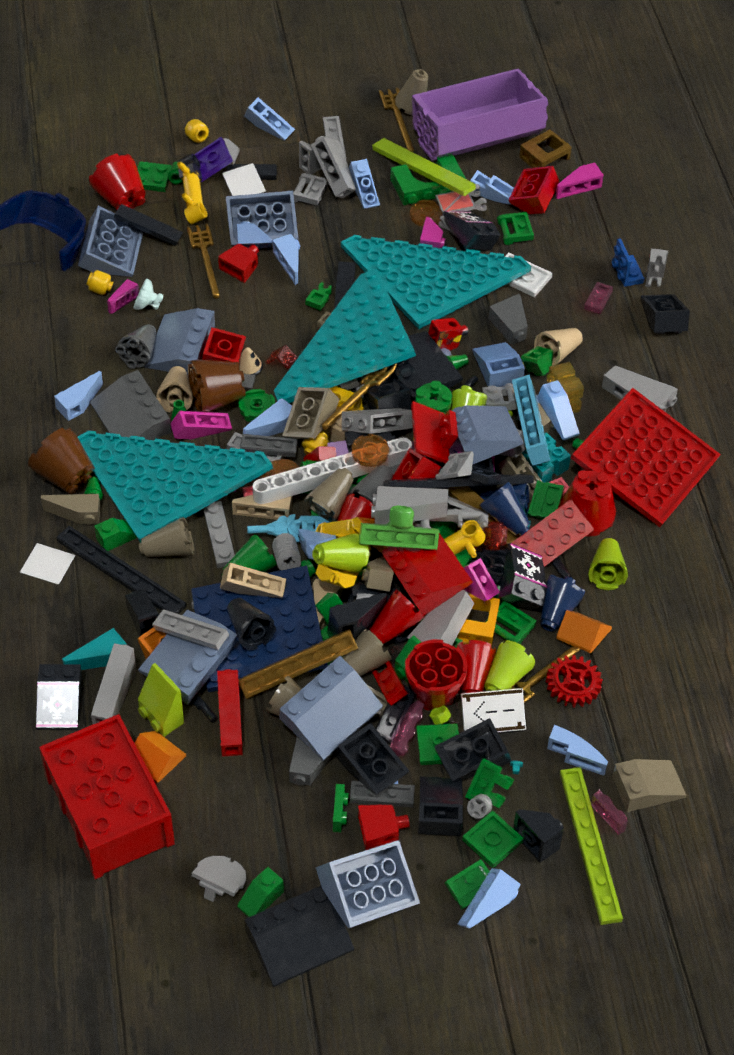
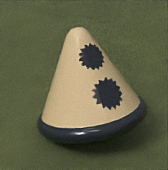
M245 348L238 362L239 369L244 374L256 376L262 371L263 362L250 348Z

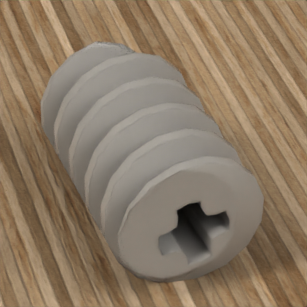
M289 533L278 535L272 543L278 568L286 570L300 567L301 556L295 537Z

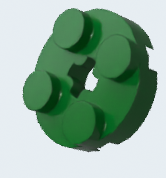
M432 381L416 390V402L445 413L451 407L452 393L440 381Z
M249 390L245 393V397L239 399V411L247 422H252L275 403L273 395L266 394L265 390Z

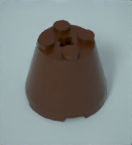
M196 359L191 360V364H188V378L193 397L196 398L193 399L197 412H212L245 397V389L242 386L245 378L243 371L239 369L238 362Z
M70 427L67 430L60 428L41 442L42 446L38 449L37 453L31 454L28 461V466L33 472L70 495L78 490L79 485L82 483L86 485L88 483V479L93 477L91 474L95 469L76 433Z

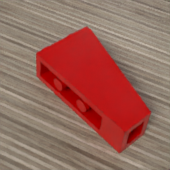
M225 669L217 671L222 757L243 755L238 670Z

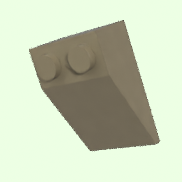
M298 387L282 437L314 440L322 431V424L336 411L339 398L329 388Z
M634 759L615 764L612 778L627 812L683 799L687 796L671 760Z

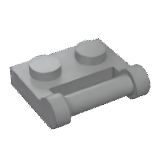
M306 173L301 174L299 183L295 191H293L294 202L302 201L318 205L329 184L328 180ZM309 183L305 192L301 193L305 184Z
M508 383L504 387H482V393L487 395L486 406H506L507 410H516L518 408L513 384ZM507 395L509 401H504L503 396Z

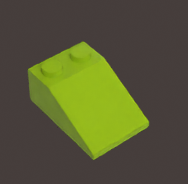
M156 663L152 664L138 698V711L144 719L147 718L150 721L152 728L156 732L159 731L165 737L184 724L181 690Z

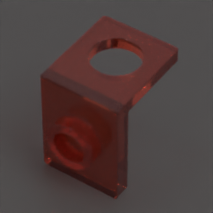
M284 345L273 351L266 363L269 364L277 359L289 371L298 357L287 345Z

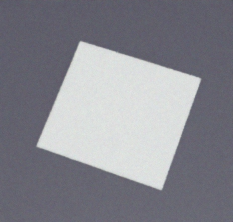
M253 163L222 173L232 196L259 194L266 191Z
M37 543L20 572L59 584L75 555Z

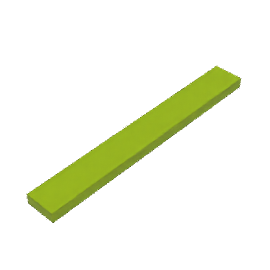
M385 138L372 145L374 151L401 165L407 164L409 169L462 196H466L476 189V185L467 179Z
M581 767L560 770V777L600 925L622 922L623 917Z

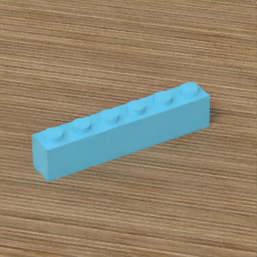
M530 375L513 379L512 383L524 441L531 464L533 466L550 461L537 397Z

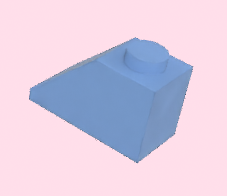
M250 222L237 224V244L247 248L251 245H255L257 248H272V239L258 226L250 224Z

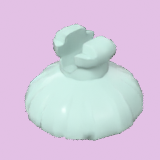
M145 279L133 306L135 310H141L147 305L157 310L160 305L159 302L163 299L162 294L154 293L153 284L149 279Z

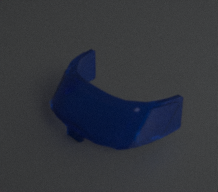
M29 190L19 193L0 204V231L11 225L32 223L55 233L68 243L59 251L61 270L66 271L68 267H71L78 255L85 235L86 219L78 209L69 203V198L60 193L54 196L46 192Z

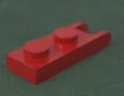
M388 661L386 669L380 673L376 670L372 673L390 705H393L408 693L393 665Z

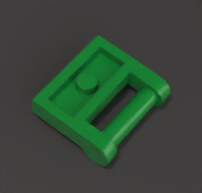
M527 212L503 214L497 217L498 224L501 225L504 235L503 241L505 245H511L513 242L534 240V233ZM507 222H511L514 234H510Z
M503 601L498 608L496 621L518 634L514 636L497 624H495L494 632L506 640L521 644L523 639L536 626L537 620L508 602Z

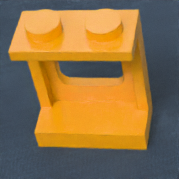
M468 593L474 602L472 609L489 612L488 621L478 622L466 619L456 638L463 640V644H469V640L484 641L490 643L492 648L500 599L492 597L487 601H483Z

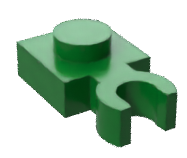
M321 282L318 290L313 289L306 298L305 305L322 310L329 300L332 286L329 285L328 288L324 289V283Z

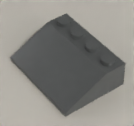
M139 370L121 376L90 401L92 408L108 433L120 434L121 437H145L146 440H155L171 433L169 416Z

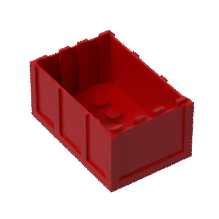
M119 714L39 747L45 777L48 784L52 785L58 797L61 811L63 814H66L75 832L79 848L83 849L90 863L94 879L100 878L104 873L165 846L168 848L175 844L171 813Z

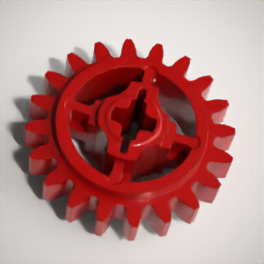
M567 655L564 656L563 661L557 658L556 663H551V667L547 671L545 681L548 683L547 690H552L551 697L558 696L557 702L564 700V706H567L569 702L572 703L573 708H575L576 703H579L581 707L584 706L585 701L591 704L592 699L596 700L598 693L601 691L603 681L600 679L601 672H596V665L590 667L591 660H588L586 663L583 662V656L579 660H576L575 655L572 656L571 660ZM560 674L564 675L563 683L559 681L558 677ZM585 679L589 681L590 686L588 688L584 686Z

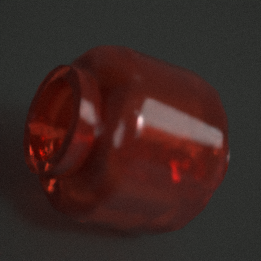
M489 521L488 526L483 528L486 536L483 544L487 545L490 550H500L501 546L507 544L508 529L503 525V522Z

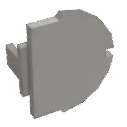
M211 856L198 862L197 868L192 872V876L201 880L199 885L205 888L204 898L214 902L216 894L222 896L224 893L234 896L239 889L244 887L246 872L241 864L236 861L230 862L231 858Z

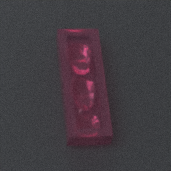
M419 700L410 705L391 744V749L398 757L403 756L407 752L409 747L407 743L416 732L414 727L423 716L421 711L424 704Z

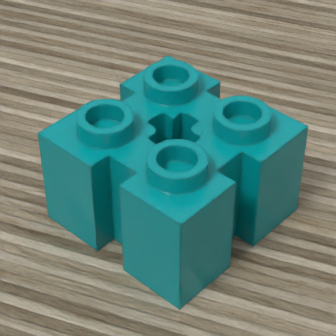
M547 432L545 433L550 461L532 466L527 450L525 449L522 452L525 459L544 483L551 481L553 474L559 476L569 470L571 455L562 446L556 447V441Z

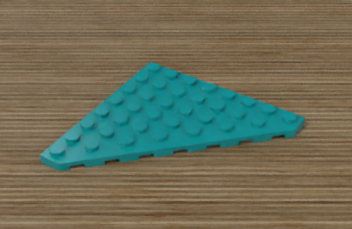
M353 235L341 241V247L364 272L377 268L393 303L418 329L430 324L431 320L440 319L531 272L532 267L525 259L514 255V258L504 257V254L490 252V255L481 254L477 250L466 249V251H458L454 247L442 246V248H435L430 244L422 243L411 245L407 241L395 240V242H388L384 238L371 237V239L361 238L360 235Z
M377 268L360 274L274 389L277 401L282 398L288 403L294 402L298 387L331 388L416 356L415 350Z
M87 431L78 436L79 441L94 465L93 473L99 479V482L140 543L143 537L179 518L191 516L273 469L272 463L264 452L261 451L252 453L245 452V449L230 448L228 450L212 445H205L203 447L195 446L194 443L188 442L170 443V440H146L145 437L139 436L121 437L120 434L114 433L97 434L96 431Z

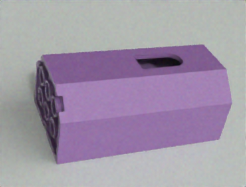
M519 69L412 95L413 126L420 137L418 138L420 147L432 161H436L437 157L450 154L455 156L539 134L546 128V120L548 119L546 106H548V100L539 89L533 86V83Z

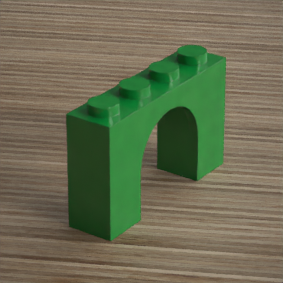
M453 154L437 157V165L465 178ZM407 164L391 167L390 180L403 206L436 199L435 195L454 192L436 182L426 183L418 181L412 176Z

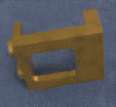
M548 130L523 143L520 147L519 158L532 168L546 167L547 164L562 156L569 160L571 146L553 131ZM546 140V143L554 151L547 153L537 144Z

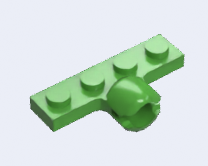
M398 505L391 507L387 524L361 523L358 542L367 545L437 550L440 530L437 528L414 527L413 509Z

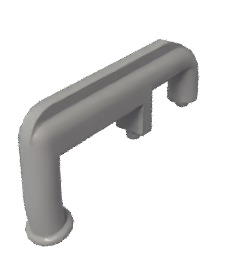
M447 509V517L421 520L420 523L421 527L431 528L429 521H458V527H462L463 520H479L481 527H487L488 518L483 512L476 510Z

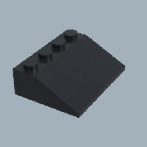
M427 331L408 336L416 356L396 363L397 366L392 373L395 379L410 389L411 400L416 402V390L422 385L432 381H440L442 385L449 389L463 380V377Z
M322 886L245 919V931L273 987L354 951V946L344 922L323 891Z

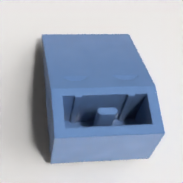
M506 342L472 349L487 386L502 387L508 383L513 384V379L524 376L525 367L519 354Z

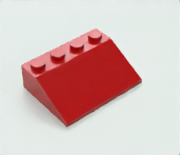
M440 533L437 550L388 546L381 551L423 616L474 583Z

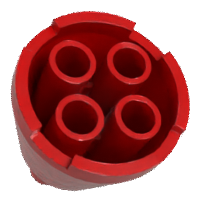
M113 154L96 165V171L93 175L89 176V183L93 190L117 210L121 204L133 209L143 205L146 201L144 198L145 190L137 165L129 154L121 156Z
M579 471L561 499L559 507L572 500L594 528L587 536H598L600 532L607 530L609 527L611 528L615 521L616 507L611 483L606 473Z
M433 639L417 644L405 661L406 677L417 701L425 710L452 705L467 675V659L459 647L455 648L450 644L443 643L444 640Z

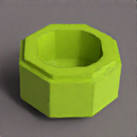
M446 706L433 709L429 716L432 722L438 725L447 722L451 714Z

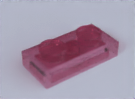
M597 282L585 303L584 309L601 314L613 292V287Z
M600 790L594 793L591 806L618 835L623 833L628 822L626 815L621 810H618L613 805L611 799Z

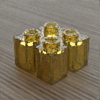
M566 362L549 367L547 383L558 380L568 396L573 413L580 412L582 403L580 398L583 397L584 386L579 377L576 378L575 370L571 363Z

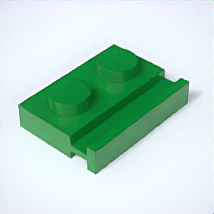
M537 480L528 517L533 516L543 520L557 510L560 506L564 486Z
M482 859L445 882L455 901L461 906V910L470 905L489 874V870Z

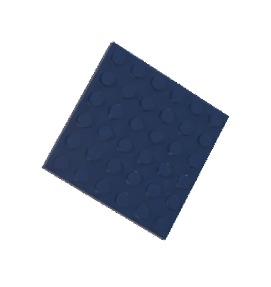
M307 565L268 573L286 578L282 598L238 594L220 589L221 583L191 589L195 613L221 623L234 633L236 632L228 615L227 606L235 598H242L271 616L276 626L272 639L266 645L262 643L257 646L258 649L255 650L244 648L237 638L236 645L206 681L208 693L218 691L217 671L225 669L238 670L239 679L323 641ZM325 663L307 672L325 669L328 667V664Z

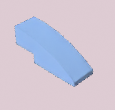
M476 171L470 182L480 186V189L475 190L480 191V196L496 202L511 204L508 199L514 187L495 175L489 178L480 171Z
M554 725L547 749L566 755L565 763L604 776L608 761L602 754L581 737Z

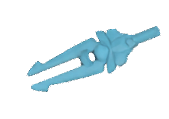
M295 514L289 515L288 518L280 516L277 521L267 525L247 526V533H267L274 536L289 533L295 537L296 542H299L298 530L300 525H302V529L316 531L319 524L332 522V518L326 520L321 516H300L299 519L295 520Z

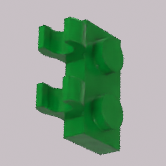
M483 759L465 797L471 800L476 795L485 794L491 799L493 806L500 808L506 797L493 793L492 790L495 784L508 790L512 786L514 779L500 774L503 769L502 767Z

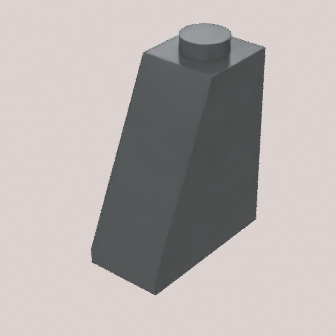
M519 294L489 307L488 319L511 345L526 339L528 325Z
M297 736L289 770V782L300 786L311 785L336 754V750L323 761Z

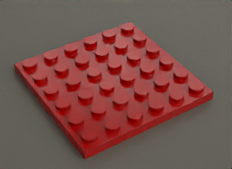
M632 388L572 454L571 459L586 471L606 473L613 492L657 526L661 527L721 454L636 389Z

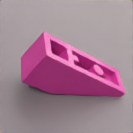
M596 163L580 166L557 184L556 198L560 199L602 188L603 174Z
M179 411L170 423L175 439H195L232 430L228 413Z

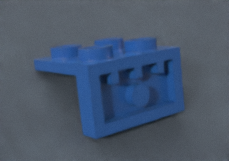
M621 238L617 239L616 246H614L615 255L612 258V266L617 270L618 279L622 281L624 287L643 284L644 277L634 255H628Z

